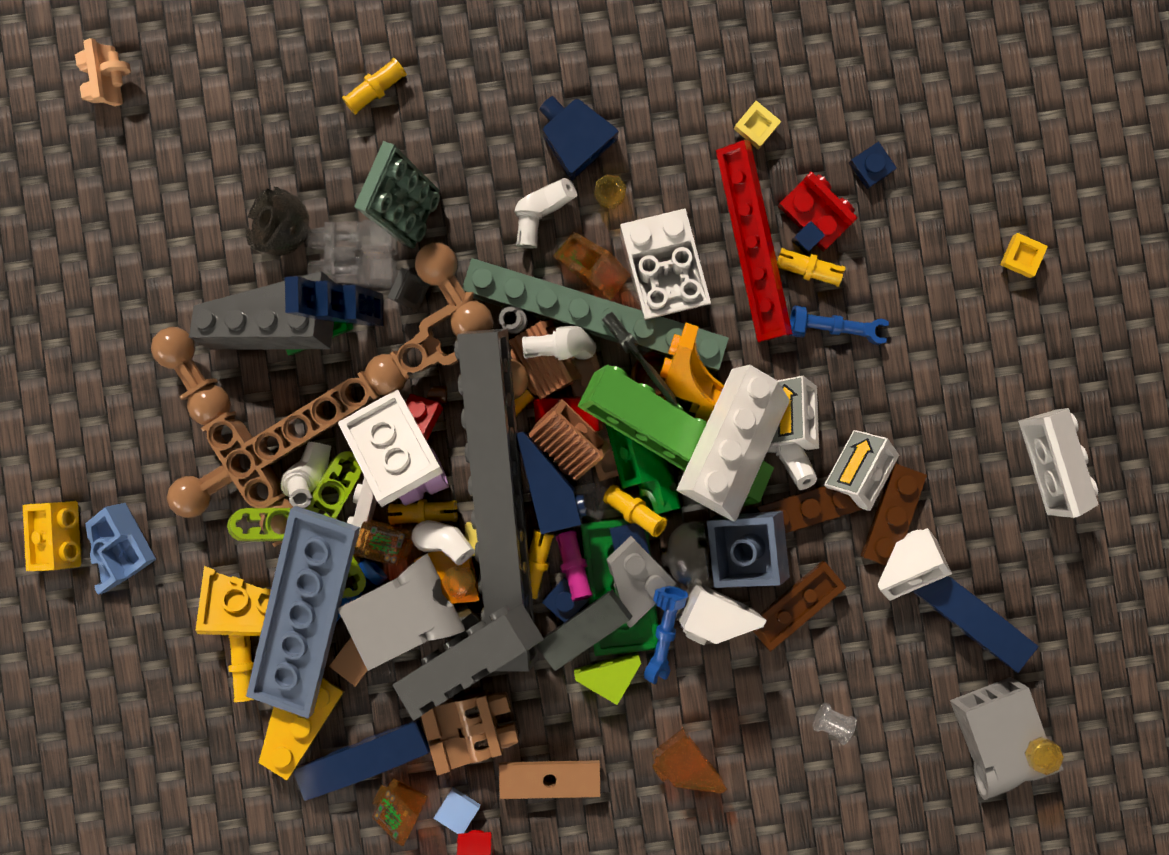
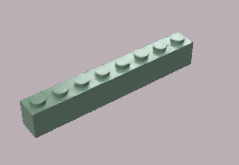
M471 258L462 287L465 292H474V299L503 308L518 307L526 315L545 321L551 320L553 323L561 326H578L587 334L618 343V340L602 321L607 314L613 312L628 333H631L638 342V350L645 352L654 351L658 355L671 358L673 355L668 354L673 336L674 334L681 336L685 325L661 316L644 320L641 310ZM698 328L696 337L698 354L705 368L709 372L715 373L720 368L729 338Z

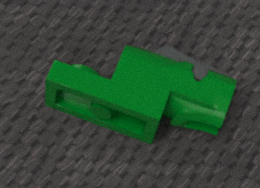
M605 424L622 489L638 485L641 499L646 502V506L657 514L682 508L679 493L676 491L677 486L673 464Z

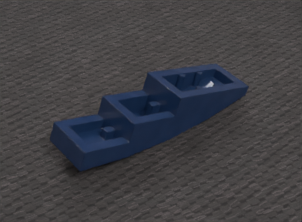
M299 276L285 277V313L348 324L384 326L382 293L358 285H340L328 280L312 281Z
M949 576L912 591L930 604L934 610L960 628L964 634L1016 673H1019L1039 647Z
M417 720L367 737L359 743L335 750L325 757L301 764L296 767L293 773L303 799L306 801L368 779L430 753L429 743L420 721Z

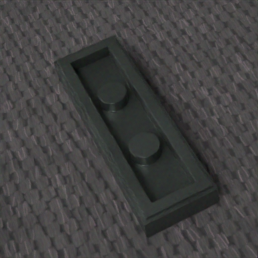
M611 589L544 636V640L537 644V648L554 671H556L621 627L633 616L613 589Z

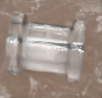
M825 702L816 713L812 727L817 732L822 730L838 738V742L845 745L854 733L857 719L851 715L846 717L832 710L831 705Z

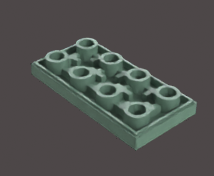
M383 141L354 207L401 244L413 249L416 243L420 242L425 236L427 228L425 223L430 212L435 211L439 204V189L395 145Z

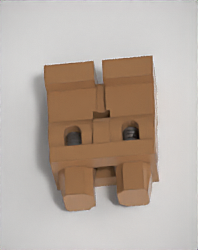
M489 690L455 699L450 698L421 716L427 741L432 740L429 748L437 776L450 772L451 769L500 756L504 748L519 742V734L515 722L498 727L496 720L497 715L511 712L507 692L489 694Z

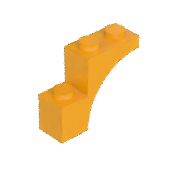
M685 323L681 336L677 334L673 336L668 354L673 355L672 359L665 358L660 377L665 378L664 382L671 389L675 397L691 402L689 412L694 413V418H701L708 422L724 385L709 373L700 359L696 344L699 327Z

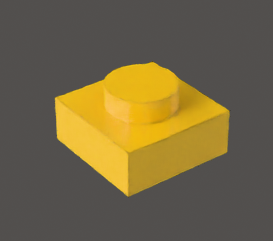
M1016 233L1012 236L1000 265L1028 278H1032L1036 275L1048 246L1020 233Z

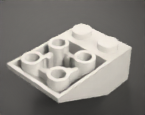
M685 208L620 224V238L644 320L711 304Z

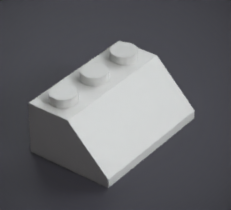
M1069 408L1057 409L1019 420L1047 515L1075 518L1098 506L1096 498L1098 488L1094 479L1089 475L1086 465L1088 464V455L1085 448L1080 445L1076 433L1079 429L1078 422L1075 416L1070 413Z
M693 580L686 591L688 593L686 606L679 609L676 616L681 624L680 627L686 633V637L702 645H705L707 640L718 644L764 627L766 619L753 608Z

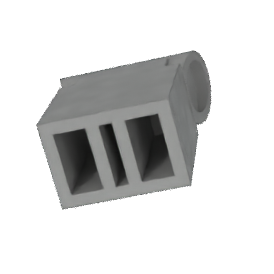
M428 554L414 562L398 578L337 608L368 671L426 641L441 639L466 631L454 605L442 594L440 577Z
M1009 677L950 700L969 752L974 760L975 782L979 794L984 800L1009 792L1025 781L1040 780L1063 771L1062 764L1048 747L1049 743L1029 687Z

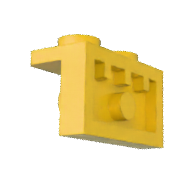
M78 502L23 505L26 571H49L80 567L81 547Z

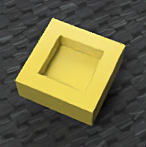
M755 101L737 122L734 130L746 140H749L759 150L780 125L781 121L759 102Z

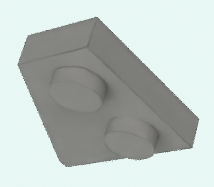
M632 536L607 558L610 574L614 579L616 595L633 616L626 622L630 628L656 604L653 600L656 589L677 584Z

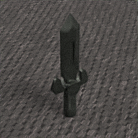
M613 312L607 314L602 321L618 340L623 350L627 354L630 352L638 359L649 378L664 397L678 406L671 389L639 353L637 348L639 344L631 333H628Z

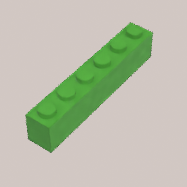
M608 364L594 372L577 406L683 471L686 470L707 424V421L701 418H694L685 413L682 406L678 403V406H676L672 402L656 395L652 387L630 379L623 369L609 366ZM764 460L743 506L761 501L774 469L773 466Z

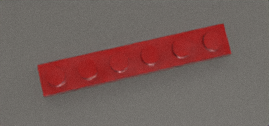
M742 140L716 150L757 342H764L793 333L751 142L749 140Z

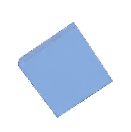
M452 787L435 814L434 819L457 834H461L466 831L479 810L480 804Z

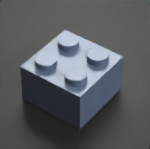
M783 511L741 513L736 521H731L722 515H717L707 520L714 588L778 586L790 578Z

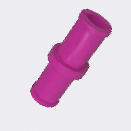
M568 531L556 536L563 561L560 567L562 573H566L572 601H581L593 596L585 571L587 562L586 559H582L576 531Z

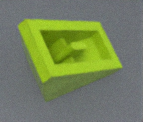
M636 652L575 668V680L618 705L641 665L639 653Z

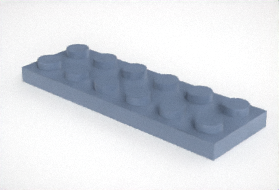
M298 506L290 509L246 697L307 719L314 713L339 614L337 608L341 606L360 527Z

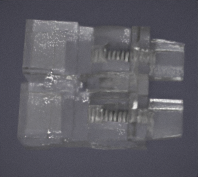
M363 220V222H325V227L308 230V247L310 249H324V260L308 261V274L322 271L340 285L382 287L383 289L392 288L397 278V260L393 256L397 255V240L372 220Z

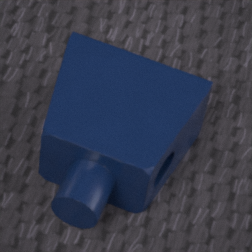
M551 96L539 108L541 113L550 121L542 129L543 137L571 181L618 140L619 131L579 99L573 100L564 108L554 96Z

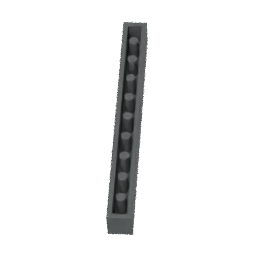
M508 329L467 331L457 334L458 340L455 342L454 352L456 359L460 361L461 375L458 377V390L463 395L464 400L461 422L463 428L467 431L468 442L465 445V459L467 463H470L471 476L468 480V492L470 496H473L474 502L471 523L477 533L474 554L476 562L480 563L481 575L478 578V592L480 595H483L484 604L481 611V621L484 620L486 625L492 622L489 615L507 605L511 611L523 604L535 624L519 445L516 434L517 423ZM537 645L495 671H530L538 660Z

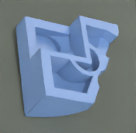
M126 503L107 506L85 523L87 538L91 543V564L98 563L101 583L95 585V591L98 595L129 579L156 560Z

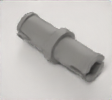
M507 307L500 312V324L503 329H508L509 333L517 334L526 329L528 320L522 309ZM517 316L516 322L511 325L512 318Z

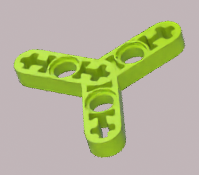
M344 451L333 458L314 490L312 498H310L311 503L304 509L316 513L321 509L331 513L330 516L327 513L322 515L334 519L337 518L362 472L353 452ZM349 460L351 462L350 469L353 472L345 474L341 482L334 480L342 471V466L338 463ZM325 487H333L337 490L339 499L336 504L330 505L323 501L321 493ZM291 508L239 509L228 520V532L238 541H283L284 534L275 533L270 523L271 519L277 515L283 516L288 520ZM260 515L265 516L262 525L264 535L260 534L261 527H252L247 530V534H243L242 528L236 527L235 524L243 516H247V522L250 523L261 521ZM354 557L352 558L348 577L354 576L356 582L352 584L354 590L346 588L343 598L359 595L364 590L366 584L364 573Z

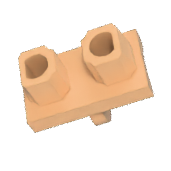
M93 38L84 40L85 50L75 54L77 67L80 71L89 75V82L82 83L80 86L81 98L91 103H106L115 107L122 105V76L131 73L130 64L125 61H119V55L115 51V47L99 44Z

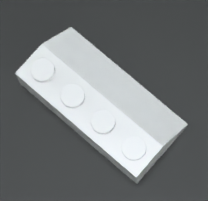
M750 364L731 370L676 491L731 521L737 520L790 401L777 380Z

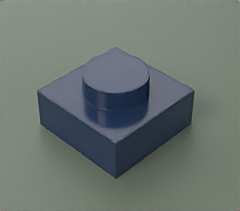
M879 141L849 162L866 189L897 169Z
M633 523L610 528L614 551L632 536L649 554L645 531L642 527Z
M563 577L542 603L563 622H566L577 614L589 598L581 601H572L567 578Z

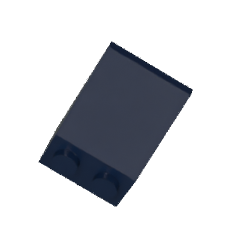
M516 433L540 533L545 534L581 525L583 522L582 516L588 514L583 494L577 496L576 489L545 452L538 448L528 433Z

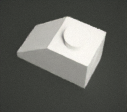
M928 528L912 531L904 539L896 542L878 583L880 591L890 601L952 574L937 539Z

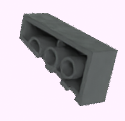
M322 271L301 276L312 281L328 280L334 282ZM285 281L194 305L189 338L210 350L331 349L334 322L285 313Z
M523 604L511 611L507 605L489 615L492 620L490 624L486 625L484 620L472 626L466 630L469 637L464 640L461 635L455 637L443 645L446 650L441 654L439 649L430 653L421 659L424 664L423 666L392 684L413 721L544 640Z

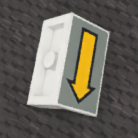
M804 376L778 380L790 401L769 447L796 443L805 450L819 449L817 386Z
M853 430L824 486L828 489L848 494L859 508L870 511L899 454L888 438Z

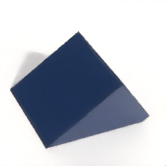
M810 221L791 241L806 255L825 234Z

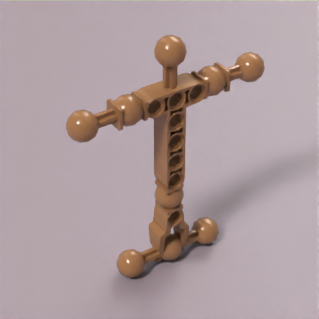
M432 242L423 246L415 258L417 275L423 282L437 285L449 305L423 319L419 325L420 332L403 344L398 351L375 356L368 362L365 371L357 373L359 377L345 380L255 437H252L246 426L235 418L236 412H230L231 402L229 395L222 388L216 386L218 383L217 379H204L192 360L196 347L194 340L189 338V334L179 327H168L160 330L152 339L151 352L153 358L161 366L167 369H174L188 390L179 397L181 400H188L187 409L190 417L203 425L201 429L203 432L207 431L208 442L222 463L221 466L200 479L194 476L178 478L168 490L167 502L169 508L176 515L184 518L197 517L208 508L211 495L234 482L244 500L250 506L255 508H293L289 500L285 499L287 496L282 493L281 483L271 468L272 464L336 426L342 419L368 406L374 399L386 396L397 389L400 392L404 388L407 379L414 377L413 373L424 371L439 363L442 365H454L459 362L455 357V352L447 356L442 351L441 341L434 338L432 329L451 317L450 326L453 334L457 337V334L467 331L492 330L493 317L490 310L484 304L473 301L474 292H465L455 276L457 258L453 250L443 243ZM412 348H417L422 353V362L417 367L411 366L407 361V354ZM511 359L515 400L525 393L529 376L526 368L520 362ZM356 383L360 384L365 390V396L360 402L355 401L351 396V388ZM327 401L332 402L336 407V414L333 419L327 418L323 413V406ZM298 419L304 420L308 426L305 436H300L295 430V423ZM225 425L233 433L230 442L225 441L222 437V429ZM270 436L278 440L279 450L276 454L272 453L267 447V441ZM242 454L247 455L251 461L248 471L244 470L239 464V458ZM258 483H263L268 487L269 495L267 499L261 498L258 495ZM260 515L261 521H259L261 530L263 531L262 525L265 516ZM280 515L274 516L270 523L272 530L277 534L285 533L287 519ZM276 541L272 543V545L276 547L279 544H281L282 541Z

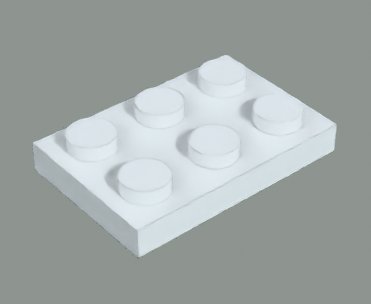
M398 389L338 422L381 507L443 473Z

